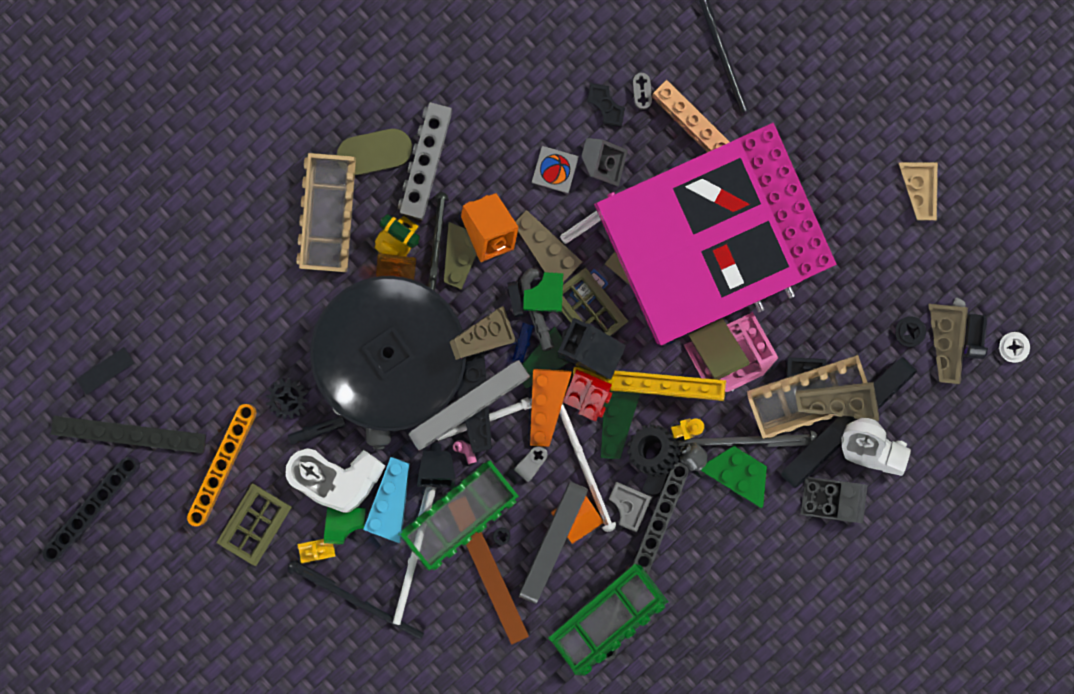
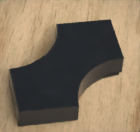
M590 83L587 103L593 104L600 110L604 125L622 127L625 108L617 105L612 100L609 86Z

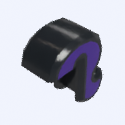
M967 315L963 352L966 358L984 359L987 355L988 348L984 347L987 327L985 315Z

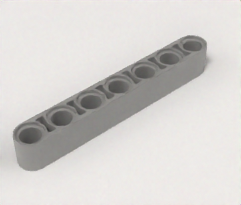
M518 360L416 427L408 435L417 449L422 450L523 383L530 376Z

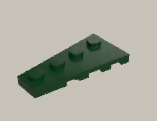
M610 390L609 392L613 393L609 403L604 402L606 409L603 414L601 458L620 459L640 393Z

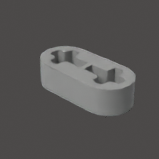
M638 73L633 79L634 103L640 110L648 109L652 103L650 78L645 73ZM640 77L647 81V83H644V90H640V84H636ZM641 93H644V98L649 101L646 102L645 106L638 102L641 99Z

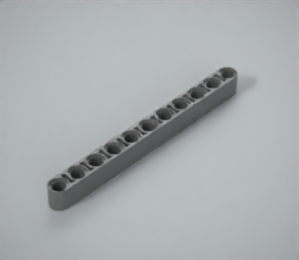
M683 463L674 464L675 468L677 466L683 467L684 474L681 477L675 476L674 469L670 468L632 566L638 564V559L641 556H647L649 562L646 566H642L647 574H649L688 476V468ZM670 484H675L677 487V492L674 495H670L667 492V487ZM663 502H668L670 505V510L666 513L660 511V504ZM655 520L662 521L663 527L661 530L653 529L652 525ZM654 538L656 541L655 547L647 548L645 545L646 540ZM642 580L639 584H633L630 581L622 589L624 594L627 592L634 593L635 597L631 602L634 607H636L644 586ZM620 599L617 601L601 643L610 637L611 629H619L632 617ZM625 610L627 612L626 619L619 620L617 618L618 611ZM618 649L613 651V653L610 656H607L605 660L609 661L614 659L618 652Z

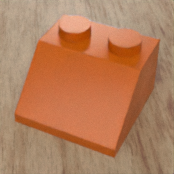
M585 496L567 536L572 544L603 524V520L587 496ZM557 508L554 509L553 511H551V513H552L553 516H554V514H555Z

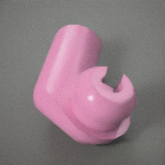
M458 440L453 444V450L464 454L468 464L477 462L471 444L463 440Z

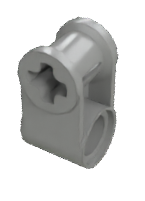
M535 446L521 460L514 471L529 482L546 460L547 450L542 446ZM541 450L544 458L535 459L536 454L534 451L539 452Z

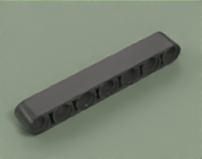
M571 481L568 483L518 597L537 604L588 491L587 488Z

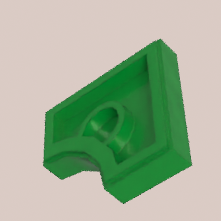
M544 272L543 279L538 286L533 289L524 290L523 310L562 312L564 273Z
M327 507L324 543L344 544L345 538L351 532L357 529H364L366 508H355L351 512L345 513Z

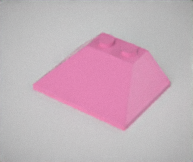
M753 312L727 324L750 364L719 379L726 380L725 392H729L763 376L778 359L776 352ZM692 342L685 344L684 347L700 377L714 379Z

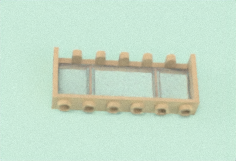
M308 153V157L304 159V169H307V175L303 177L302 184L303 188H305V196L301 198V207H304V214L300 215V226L303 227L302 234H299L298 237L301 253L297 254V264L300 265L299 268L338 272H347L356 167L355 157Z
M857 355L749 390L747 394L762 438L764 439L775 437L777 434L785 431L791 432L804 425H812L816 421L828 420L834 416V414L826 413L822 415L798 412L796 391L868 382Z

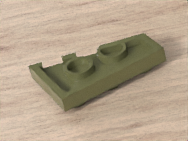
M449 222L444 283L462 290L477 254L467 230Z

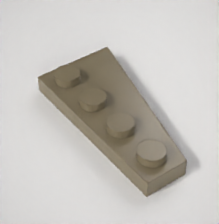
M527 210L517 219L518 232L543 271L548 273H564V283L582 261Z
M928 304L931 313L939 381L960 384L968 307Z
M502 306L452 339L450 344L457 360L512 344L516 340L505 308Z

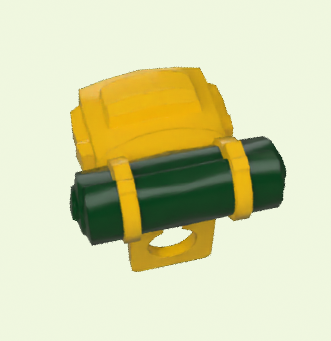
M387 214L379 222V227L383 230L376 238L374 248L384 257L398 264L406 258L410 249L418 245L420 236L415 233L418 225L405 216H402L397 221L395 217ZM403 223L409 224L411 228H407Z

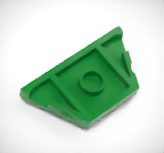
M732 446L707 462L705 467L700 470L758 507H763L767 466L737 447Z

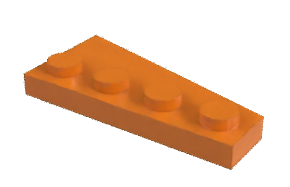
M533 369L530 446H550L572 371Z

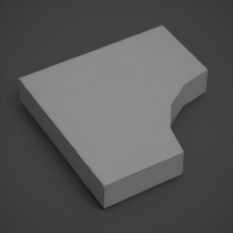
M616 482L609 500L615 503L619 509V525L637 532L652 497Z

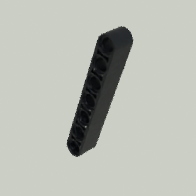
M126 457L115 466L43 549L42 555L47 562L58 561L69 551L138 472L140 468L138 459ZM128 460L134 464L131 471H128L125 467ZM115 475L121 478V483L118 486L113 483ZM103 489L108 492L106 500L100 497V492ZM90 504L95 506V513L93 515L89 514L87 510ZM76 519L82 521L81 529L75 527ZM64 533L70 537V541L67 544L62 541ZM51 548L57 551L55 558H52L49 554Z

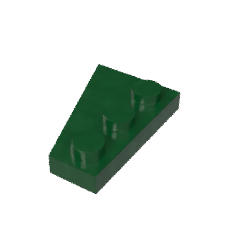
M556 327L549 332L554 348L543 351L540 343L523 363V367L530 376L522 383L526 389L533 385V369L558 370L569 363L558 358V351L563 339Z

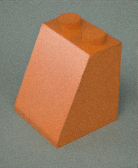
M497 193L486 195L482 199L470 201L463 205L461 218L480 262L514 250L519 227Z

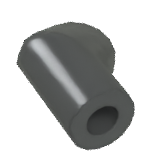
M529 268L521 276L522 295H524V290L531 289L530 283L532 280L539 277L537 269Z

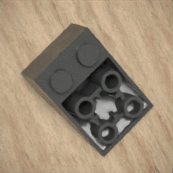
M808 477L804 485L801 515L863 523L868 485Z

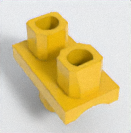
M690 418L680 421L681 425L671 427L674 438L684 436L685 440L693 438L704 431V423L698 418L692 420Z
M324 539L297 544L301 563L336 556L334 544H326Z

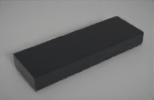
M123 347L76 380L85 394L89 395L134 365L135 361L127 349Z

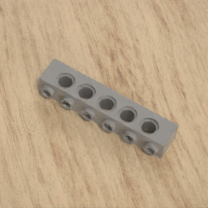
M430 102L429 106L424 108L422 116L425 118L424 125L419 127L417 135L420 136L419 143H415L412 153L415 155L414 162L410 161L409 180H405L403 185V191H405L404 199L400 198L398 210H400V214L422 221L424 219L453 112L450 107ZM437 120L440 125L436 129H431L429 127L430 122ZM426 139H433L435 141L434 145L426 147L424 145ZM422 157H428L430 162L428 165L422 166L419 164V160ZM417 175H423L425 177V180L422 184H416L414 182V179ZM413 193L420 195V199L416 203L409 201V197Z

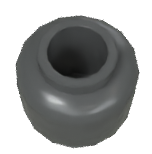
M366 428V442L368 445L373 446V449H384L385 445L391 442V431Z
M695 442L686 443L680 448L679 460L686 465L688 470L699 471L707 464V453Z

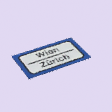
M595 269L590 272L602 289L608 285L606 279ZM583 281L575 288L583 298L591 292ZM573 291L569 294L576 302L580 301ZM595 296L590 297L586 303L589 305L595 299Z

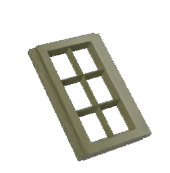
M584 268L563 285V294L571 288L580 300L571 307L562 296V312L570 322H572L573 318L582 321L575 312V309L582 304L592 315L585 323L590 324L596 320L605 331L604 333L609 336L628 322L587 268ZM580 280L591 291L584 298L574 287ZM593 295L603 306L596 314L586 303ZM605 311L616 322L608 329L598 318Z
M252 483L216 543L250 564L257 566L292 507ZM258 495L267 500L260 513L250 508ZM270 502L279 507L272 521L263 516ZM247 512L257 517L249 531L240 526ZM260 519L269 524L261 538L252 533ZM237 529L246 534L239 547L230 543ZM249 536L258 541L251 555L242 550Z

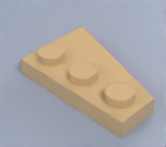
M899 163L917 221H937L938 163Z

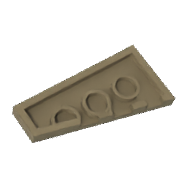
M874 382L800 390L795 393L798 412L822 415L826 413L839 417L852 416L856 419L870 418L875 421L880 419Z

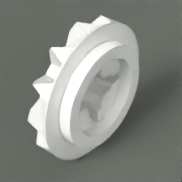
M1011 332L1000 340L998 349L1006 361L1016 363L1023 361L1028 356L1030 343L1023 334ZM1013 339L1015 345L1022 346V348L1016 349L1015 356L1013 350L1007 349V347L1013 344Z

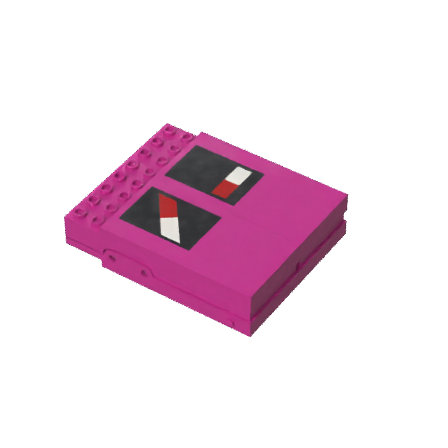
M774 122L617 194L612 192L607 195L608 198L594 204L652 335L659 345L670 342L753 303L758 312L764 311L760 300L784 289L788 298H792L795 296L791 288L792 285L837 265Z

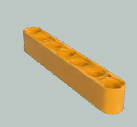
M242 404L237 409L188 513L187 520L190 525L201 526L207 521L256 417L257 412L254 406ZM246 407L251 410V415L248 418L242 415V411ZM236 425H241L243 428V433L239 436L234 433ZM229 442L235 445V450L232 453L226 450V445ZM221 459L227 464L223 471L218 468V462ZM212 477L218 480L216 488L210 486L209 482ZM203 495L209 496L210 503L208 505H204L201 502ZM195 512H199L202 516V520L199 523L193 519Z

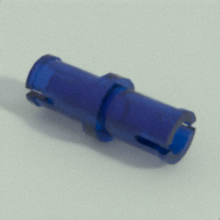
M522 323L519 338H516L515 341L517 344L512 357L513 360H519L522 363L524 362L527 347H530L531 343L529 340L534 328L533 325Z

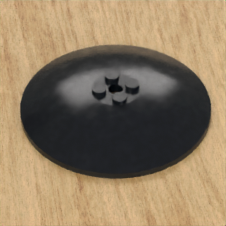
M378 276L361 280L336 295L323 310L316 323L310 348V360L314 379L329 405L344 418L357 425L380 431H397L415 427L439 413L449 403L460 385L465 370L466 357L456 360L450 341L463 333L461 324L449 304L437 292L420 282L398 276ZM385 347L393 348L394 354L392 357L387 358L383 355Z

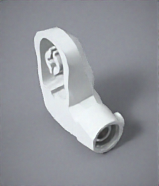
M860 418L846 425L841 438L845 459L868 468L882 470L886 473L900 476L904 474L911 449L906 447L907 443L904 441L890 442L887 440L886 432L882 426L870 418Z
M307 448L297 451L290 457L286 465V478L291 486L303 492L315 502L348 513L358 507L369 495L374 484L377 483L385 465L363 450L350 464L351 466L344 470L336 464L328 462L316 450Z

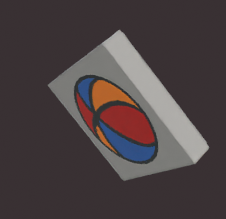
M542 146L532 184L569 193L579 156Z

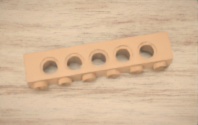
M668 80L653 93L652 98L706 152L729 143Z

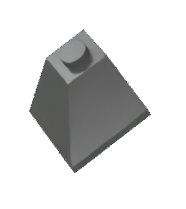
M586 138L582 158L590 176L619 187L628 150L602 139Z

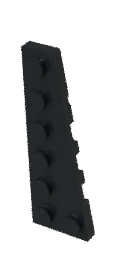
M484 352L466 357L465 370L457 389L459 399L487 381ZM488 405L465 421L473 454L492 449Z

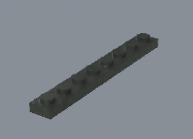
M53 416L51 435L196 453H204L207 435Z

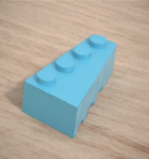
M390 457L363 530L401 543V537L398 533L403 528L410 463Z

